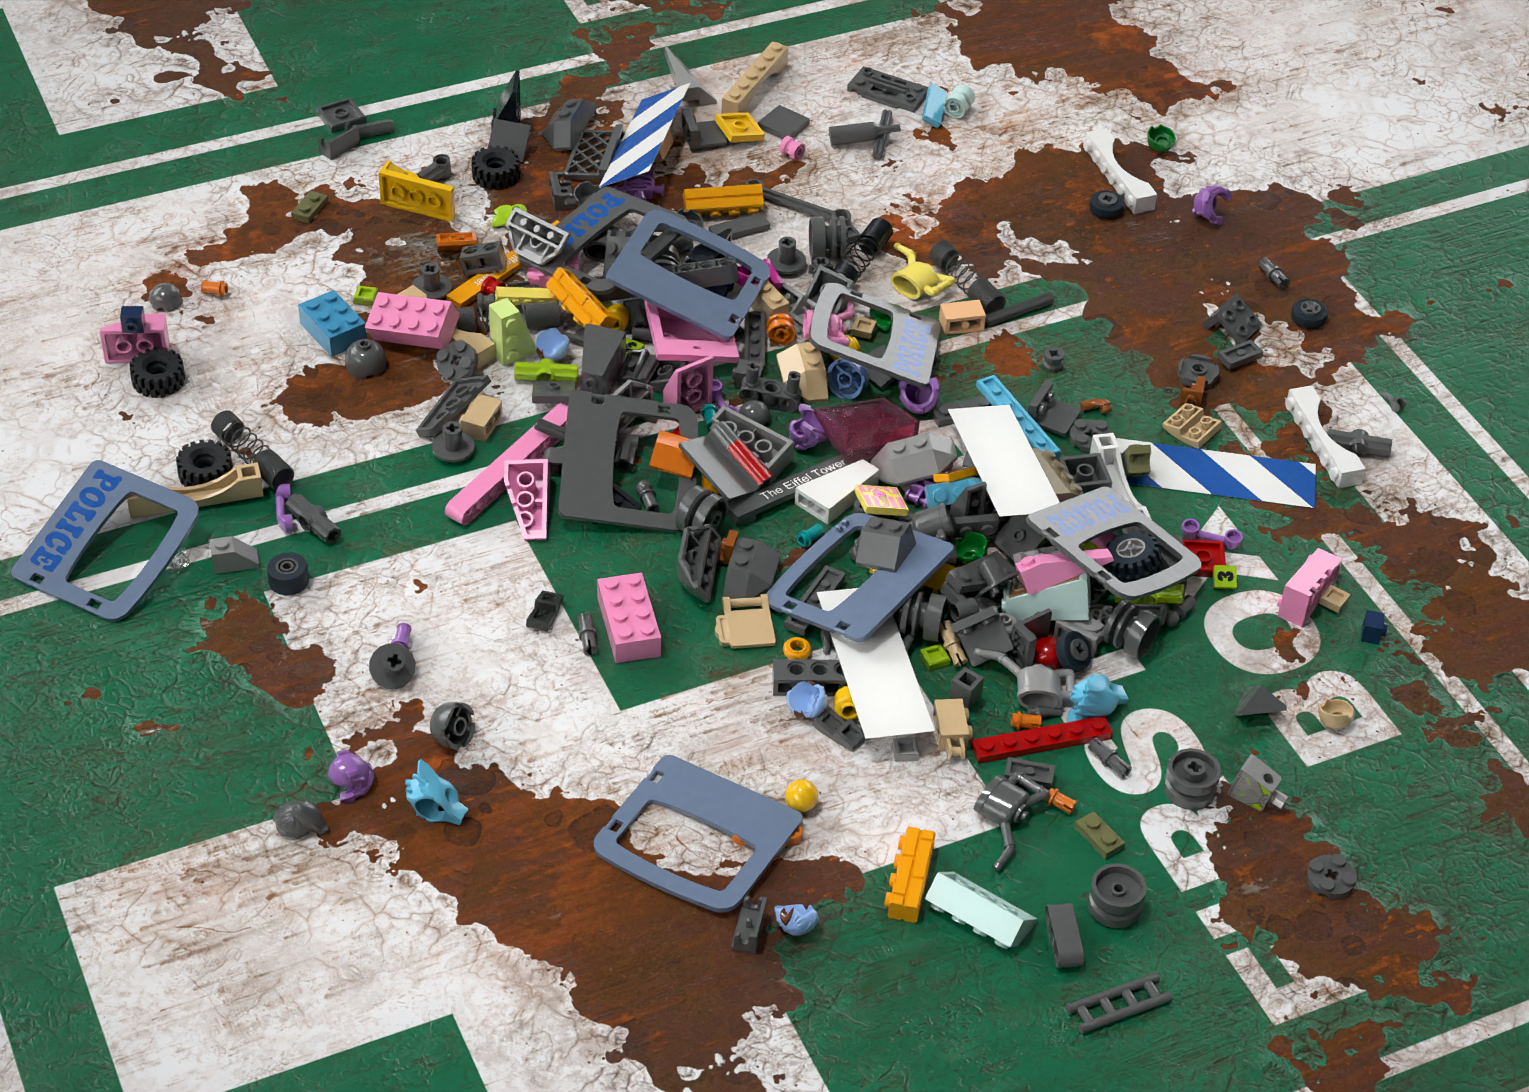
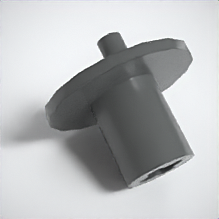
M792 237L780 238L778 248L770 251L767 255L779 276L797 273L803 270L806 265V257L803 252L796 249V240Z
M435 263L424 264L421 268L422 275L414 279L411 286L414 285L427 294L428 299H444L452 290L451 281L440 274L439 266Z
M456 421L445 423L442 428L443 433L433 440V454L438 460L446 462H459L469 459L475 449L473 438L462 432L460 423Z
M994 556L977 565L988 585L979 592L980 597L990 594L993 599L1000 592L998 588L1012 581L1013 585L1020 582L1017 578L1019 575L1018 571L1005 575Z
M388 643L380 646L373 652L369 661V671L372 679L379 686L386 689L404 687L412 680L415 673L416 662L413 654L400 644Z

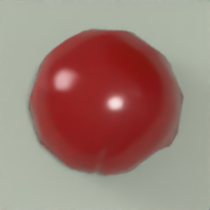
M1053 637L1037 639L1033 662L1049 666L1052 670L1060 668L1062 665L1059 663L1056 655L1057 639Z

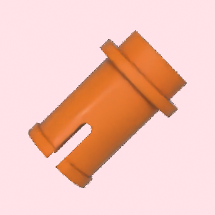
M203 280L201 282V292L218 294L219 297H222L228 293V284L224 281L211 282Z
M1020 711L1012 713L1011 727H1015L1016 730H1019V728H1040L1041 715L1021 714Z
M1051 788L1049 790L1050 795L1045 801L1048 802L1049 806L1054 805L1071 815L1075 809L1074 806L1077 805V801L1060 793L1058 788Z

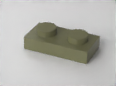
M310 190L291 212L292 219L309 224L328 203V195Z
M1094 811L1075 821L1074 828L1104 859L1124 849L1125 842Z

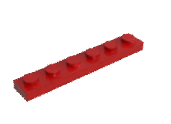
M1099 716L971 740V748L978 764L1007 759L1008 757L1012 758L1087 744L1092 740L1095 741L1097 737L1101 741L1112 739L1113 732L1106 717Z

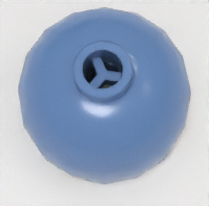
M842 358L834 361L826 373L829 380L827 383L829 389L841 399L857 397L866 389L869 383V373L866 367Z

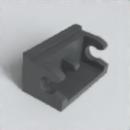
M346 123L345 132L335 136L332 140L328 139L325 144L324 138L321 137L318 141V152L332 160L359 145L358 126L353 125L350 129V123Z
M549 171V188L554 210L576 209L570 180H559L561 177H568L567 172Z
M750 896L745 897L731 950L756 954L766 916L767 897L760 896L757 905L750 903Z

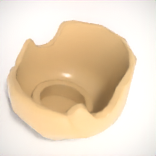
M1326 699L1323 705L1321 703L1318 705L1321 722L1331 729L1345 728L1355 717L1353 706L1345 700Z

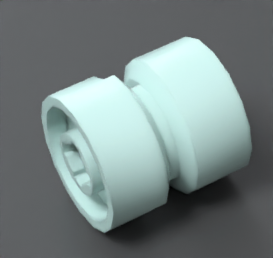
M957 85L943 102L945 113L952 118H961L975 101L974 91L967 85Z

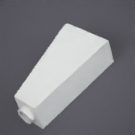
M862 459L796 487L795 504L828 525L850 508L855 500L858 499L854 492L856 485H878L879 469Z

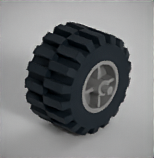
M1142 531L1123 533L1119 537H1114L1112 542H1108L1106 545L1114 561L1106 564L1107 571L1123 583L1140 580L1163 571L1164 563L1159 542L1149 533L1144 534Z

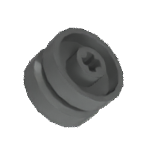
M694 486L686 493L678 507L675 525L678 529L684 531V528L711 524L718 533L726 519L728 501L718 494H711L710 490L702 486Z
M1188 748L1174 753L1168 762L1167 774L1164 780L1166 797L1174 805L1188 810L1204 809L1210 805L1216 796L1217 785L1220 779L1221 767L1218 761L1210 753L1201 749Z
M1119 863L1107 864L1099 868L1093 875L1088 899V909L1092 917L1102 925L1115 929L1127 928L1135 924L1141 917L1147 886L1144 877L1134 868Z

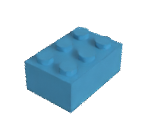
M335 290L298 304L300 324L331 357L347 351L353 342L367 339V332L364 328L366 323Z

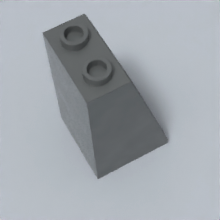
M588 323L585 324L581 391L600 395L611 392L625 361L626 332ZM592 399L591 403L603 404L604 400Z

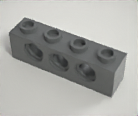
M773 659V696H786L788 691L792 690L795 685L802 681H813L820 686H824L827 696H835V693L840 688L848 686L839 660Z

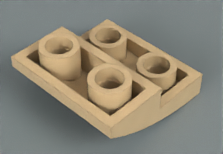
M1185 403L1162 423V427L1178 440L1199 449L1222 428V421L1204 416V410L1201 407Z

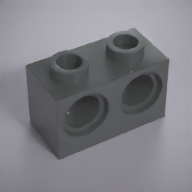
M495 241L463 247L459 259L464 275L467 276L504 269L507 257L502 241Z

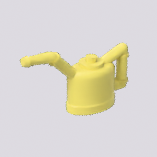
M900 243L894 244V248L906 255L908 259V266L895 272L890 278L893 287L904 297L917 299L924 293L933 297L938 296L939 293L952 287L956 282L952 276L937 274L931 265L916 262V253L911 249L902 246Z

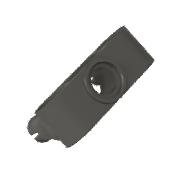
M749 362L746 376L742 380L739 392L740 399L743 402L752 400L764 402L769 409L789 413L795 412L802 397V390L799 387L801 374L797 371L789 372L787 383H783L773 379L758 377L759 363Z

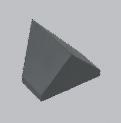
M1262 685L1246 687L1234 713L1235 716L1287 711V706Z

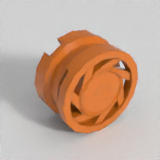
M782 313L773 315L768 319L766 330L772 344L777 346L779 344L787 345L795 339L796 329L791 316Z

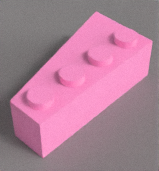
M1319 548L1312 555L1310 554L1304 565L1285 585L1283 594L1277 603V606L1280 607L1278 617L1303 627L1318 605L1322 594L1338 576L1342 558Z

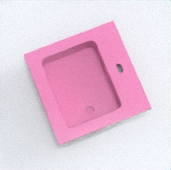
M647 301L644 302L657 360L698 361L712 355L714 357L713 362L738 363L739 354L734 336L730 340L721 339Z

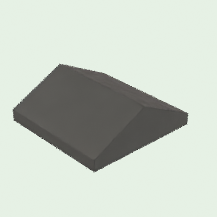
M661 360L648 385L653 387V392L663 394V389L674 371L688 365L689 361Z

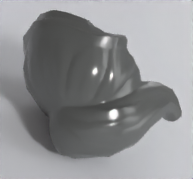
M288 801L279 806L274 813L273 821L276 824V829L279 834L285 837L299 839L300 835L308 833L310 830H314L318 834H324L329 831L322 812L316 804L310 801Z

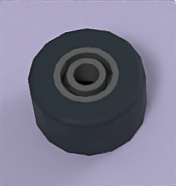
M291 552L274 556L267 565L270 588L281 595H294L304 590L309 583L308 564L304 557Z

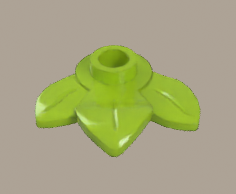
M522 204L498 207L494 210L496 215L492 219L491 226L493 228L506 226L505 224L514 207L527 212L526 207Z

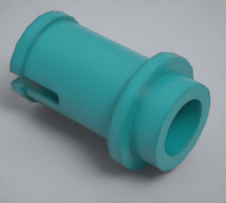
M706 404L701 411L702 416L705 418L707 429H710L712 426L711 418L718 412L717 407L713 404Z
M817 523L806 531L801 530L797 535L799 545L809 547L813 541L823 537L825 531L819 533V531L824 529L823 526Z

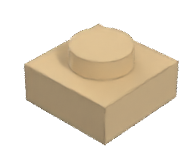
M857 316L851 329V335L871 340L877 321Z
M1330 585L1320 597L1319 604L1339 613L1349 601L1351 594Z

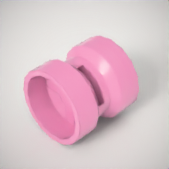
M790 136L784 137L779 146L780 153L789 155L795 161L802 158L806 149L804 143L796 142Z

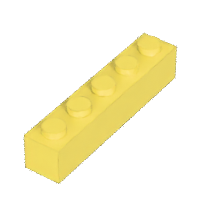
M496 286L495 302L508 298L514 306L521 303L525 306L526 303H542L557 300L549 295L551 291L548 288Z

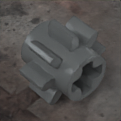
M817 257L815 260H811L808 273L812 274L813 278L819 265L832 271L834 265L830 264V260L826 257Z

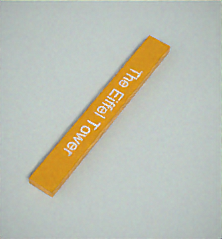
M556 220L551 225L555 226L559 221ZM512 250L506 254L507 259L504 269L475 275L447 294V301H451L456 307L464 308L478 298V293H481V285L485 278L493 276L497 281H503L525 265L519 262V254Z

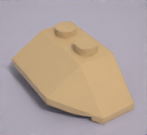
M810 342L797 343L776 355L783 383H787L789 372L797 371L801 374L799 387L802 390L803 400L807 403L828 402L826 369L819 349Z

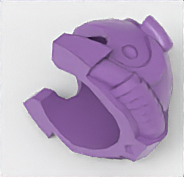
M1221 185L1201 188L1194 198V208L1192 209L1194 215L1209 219V222L1212 224L1222 225L1223 217L1216 216L1214 213L1217 206V195L1221 196L1223 200L1230 201L1232 198L1231 191L1223 188Z
M937 377L929 379L926 388H920L900 381L899 397L902 404L914 414H924L938 404L940 384Z
M800 404L798 408L803 416L798 420L791 421L789 425V439L794 441L796 449L805 451L807 448L814 447L819 442L828 439L829 427L818 411L811 409L809 405Z
M342 750L337 752L338 756L331 763L327 773L334 784L347 787L346 791L340 793V803L346 804L355 802L356 798L364 796L373 783L375 772L371 764L364 761L360 756L350 753L349 750Z

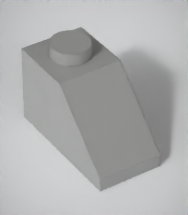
M232 536L209 539L214 574L260 568L256 548Z

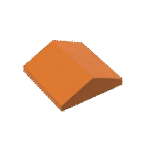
M476 232L436 234L437 252L459 251L463 247L477 245Z
M660 430L649 467L691 479L695 465L678 445L681 442L692 439Z

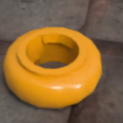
M794 637L784 643L783 652L788 659H807L811 654V646L806 639ZM793 648H800L802 650L795 651Z

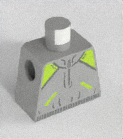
M1253 754L1249 756L1227 793L1228 796L1259 811H1262L1268 802L1281 809L1288 799L1287 795L1277 790L1282 780L1281 776Z

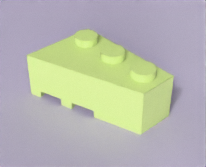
M505 298L489 304L490 340L495 343L496 359L502 366L536 354L535 342L521 313L511 301Z

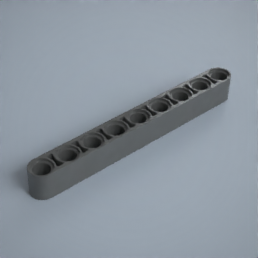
M731 257L662 267L702 288L731 284L739 280L736 260ZM606 275L595 276V278L605 279ZM584 280L582 283L588 284L590 282ZM621 288L605 295L593 294L600 302L637 297Z

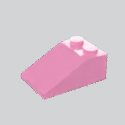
M145 314L146 324L144 333H122L121 322L101 328L99 332L105 363H130L134 356L138 357L137 353H146L145 349L149 348L152 351L154 347H159V350H162L163 347L168 348L169 352L170 340L166 314Z
M710 355L676 369L663 389V403L682 404L688 406L694 412L703 409L706 404H712L714 357Z

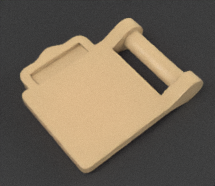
M760 594V597L738 599L722 597L724 615L716 617L715 636L719 639L720 646L730 645L732 649L775 645L776 640L767 594ZM761 606L762 608L731 611V608Z

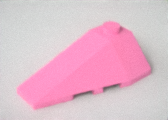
M548 459L504 460V483L524 541L547 540L551 476Z
M1107 548L1084 551L1101 566L1114 561ZM1063 553L1028 556L1016 563L1019 578L1029 595L1086 573Z

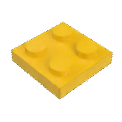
M749 112L716 114L715 122L730 142L764 140L765 133Z

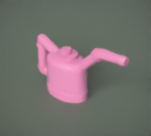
M852 301L847 303V310L838 315L831 313L829 318L827 338L843 346L850 344V340L843 334L845 333V325H842V321L853 318L855 305ZM805 310L804 340H809L810 324L814 312L812 310Z

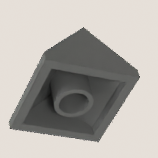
M819 265L805 296L817 303L826 284L838 283L854 290V281ZM838 298L831 313L836 315L843 313L847 309V303L850 300Z

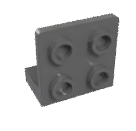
M682 109V130L690 150L727 145L726 137L715 120L696 123V117L691 114L690 109Z
M1235 294L1214 311L1202 324L1206 329L1213 325L1218 327L1222 324L1234 340L1241 344L1262 325V322L1240 296Z
M1045 380L1029 403L1028 414L1042 429L1066 436L1074 421L1081 414V409L1053 399L1055 394L1052 391L1053 382Z
M991 606L951 624L953 632L958 634L973 667L991 660L975 656V648L998 651L1003 654L1014 649L996 606Z
M1049 608L1013 624L1011 641L1014 649L1009 651L1008 657L1021 669L1033 666L1037 639L1048 637L1052 611Z

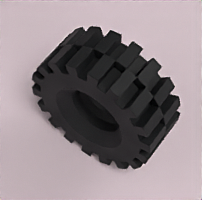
M496 145V148L488 146V149L483 147L480 149V152L476 151L475 155L472 156V179L475 180L477 185L480 184V187L484 188L487 186L488 190H492V188L500 190V187L507 189L508 185L512 187L514 182L517 183L519 181L520 158L517 153H514L513 149L508 150V147L505 146L500 148V145Z
M154 347V350L150 351V348L145 349L146 353L139 352L137 353L138 357L134 356L132 358L129 369L132 385L137 393L143 392V396L146 397L150 394L151 398H156L157 395H160L162 398L165 397L166 393L169 395L174 394L173 390L179 391L180 385H184L185 372L183 360L180 354H176L174 350L171 349L168 352V348L163 347L162 350H159V347Z
M204 439L199 440L200 443L197 444L195 441L190 442V447L185 445L183 451L180 450L178 456H176L180 483L184 484V487L196 486L215 480L233 469L231 452L228 450V447L226 445L222 446V442L219 441L215 444L211 439L208 442H204Z

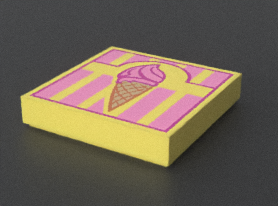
M855 486L854 492L866 514L907 516L909 509L897 487Z

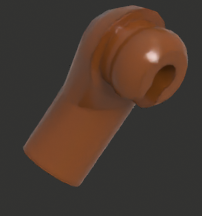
M1094 398L1080 402L1082 412L1100 408L1101 413L1105 414L1111 412L1112 407L1108 399Z

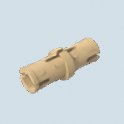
M950 620L943 621L947 628L945 630L942 623H940L939 632L944 640L943 646L945 650L949 651L954 666L961 667L958 657H960L963 665L968 662L960 645L961 640L953 632Z

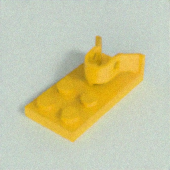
M390 160L378 172L381 204L448 222L454 221L455 199L453 186L422 179L417 174L393 164Z

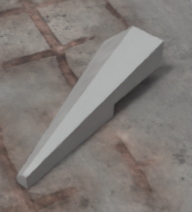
M665 47V56L674 85L679 87L690 83L682 101L698 100L699 105L717 104L716 98L669 48Z
M783 282L779 292L790 303L789 316L793 318L797 328L796 331L803 339L805 310L814 311L816 303ZM803 339L802 342H803V343H806V342H810V341Z

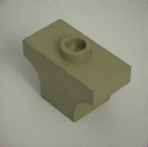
M1151 444L1129 445L1121 454L1126 478L1146 477L1151 472Z

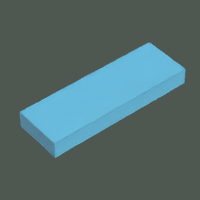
M931 83L927 90L922 120L938 128L942 121L943 102L946 99L947 91Z

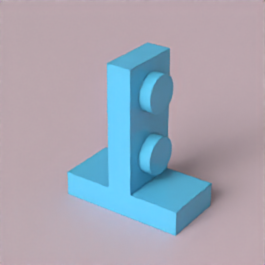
M968 477L953 482L925 485L927 507L930 508L943 502L946 505L952 504L965 488L982 483V480L980 478Z

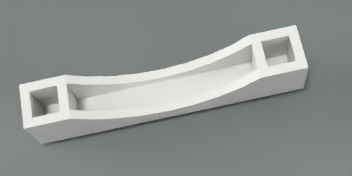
M1104 128L1086 132L1083 142L1084 150L1088 152L1093 162L1097 164L1100 171L1106 176L1117 193L1123 197L1126 206L1130 208L1133 214L1155 210L1157 193L1149 183L1130 175L1117 163L1113 155L1115 138L1108 129Z
M1311 385L1289 389L1288 397L1285 400L1286 408L1291 412L1295 423L1301 428L1304 437L1308 439L1312 450L1318 455L1322 466L1328 471L1330 479L1334 481L1338 489L1362 484L1366 468L1357 454L1346 450L1334 442L1323 430L1319 422L1318 409L1321 398L1314 387Z
M1114 433L1093 435L1090 454L1101 453L1112 480L1111 489L1151 519L1146 506H1142L1130 490L1123 469L1120 447ZM1132 526V527H1127V528H1123V529H1122L1123 533H1125V534H1127V533H1129V532H1132V531H1134V532H1138V531L1144 532L1142 529H1140V528L1137 527V526Z

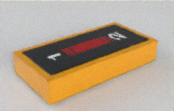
M963 466L933 474L934 482L945 483L972 477L979 473L975 466Z

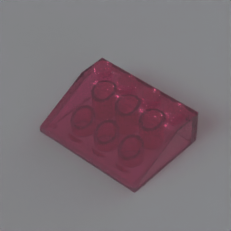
M884 397L814 408L813 411L834 448L841 452L843 456L850 458L859 454H873V452L880 451L887 443L916 436L919 432L920 421Z

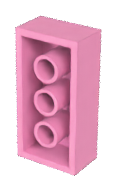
M378 292L364 328L373 340L443 349L450 343L460 313L451 301Z
M642 573L597 579V598L615 663L660 657L661 635Z

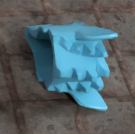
M1092 674L1089 678L1075 684L1074 690L1071 691L1072 696L1070 697L1075 706L1068 712L1067 722L1110 715L1118 704H1125L1129 700L1123 686L1112 683L1103 674Z
M420 759L418 761L417 774L412 775L413 780L406 779L405 784L408 786L405 790L406 797L416 811V816L425 818L426 822L447 821L460 825L469 809L459 802V796L455 787L449 781L439 777L426 762ZM442 806L444 811H439L438 807Z

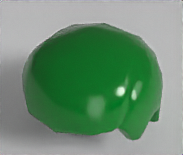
M1162 124L1149 128L1147 142L1152 150L1165 152L1173 148L1176 137L1171 128Z
M967 533L962 542H956L957 560L966 565L988 554V540L980 533Z

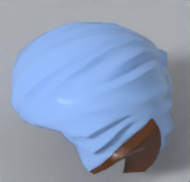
M551 328L546 331H540L537 335L535 343L536 352L542 359L548 358L554 362L561 360L567 356L570 349V339L562 330Z
M802 681L786 694L790 710L796 717L804 720L806 718L815 719L819 717L828 706V698L824 686H820L813 681Z
M803 904L774 907L776 921L783 931L790 935L799 936L806 934L814 929L819 922V915L811 905L808 906L807 910Z

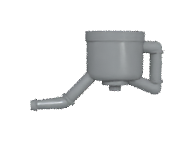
M975 648V656L996 660L1017 676V701L1021 706L1027 709L1036 706L1058 709L1063 705V700L1071 701V691L1074 690L1073 687L1076 679L1072 669L1054 671L1041 664L1021 669L1005 653ZM1060 679H1065L1066 691H1061Z

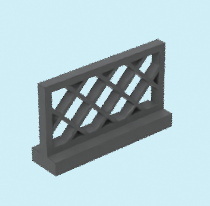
M616 124L614 130H584L574 145L564 170L569 176L563 177V179L602 181L625 135L623 124ZM596 141L599 142V143H597V144H595V145H593V146L591 145L592 143H594V142H596ZM592 152L595 153L589 157L586 156ZM580 158L583 159V160H581V161H579V162H577V163L575 162L576 160H578V159H580ZM599 158L602 159L596 163L594 162V160H597ZM590 164V166L582 168V166ZM576 169L579 170L578 172L570 173ZM595 169L597 170V173H589Z

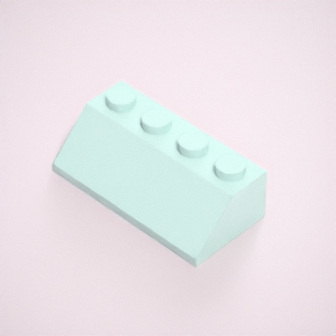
M938 872L925 897L926 900L931 902L930 906L933 909L942 913L944 911L952 914L951 918L963 925L965 923L970 924L974 927V932L984 937L987 935L995 939L994 943L1005 949H1008V947H1018L1038 920L955 872Z

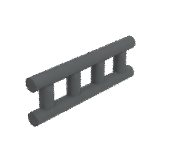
M1154 972L1067 1004L1065 1008L1068 1014L1078 1012L1084 1022L1078 1024V1030L1081 1034L1171 1002L1173 998L1169 991L1160 994L1154 983L1160 981V978ZM1144 987L1151 998L1138 1002L1132 991ZM1123 996L1128 1006L1116 1010L1110 1000ZM1100 1004L1106 1015L1094 1019L1087 1008Z

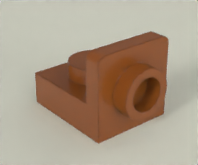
M1197 376L1196 384L1192 383L1191 388L1184 387L1182 389L1181 406L1188 403L1201 407L1206 377Z
M729 530L727 538H723L722 544H720L717 563L729 565L738 537V531Z

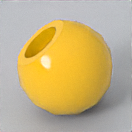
M795 780L788 785L785 800L790 808L800 813L808 812L818 802V791L816 786L809 780Z

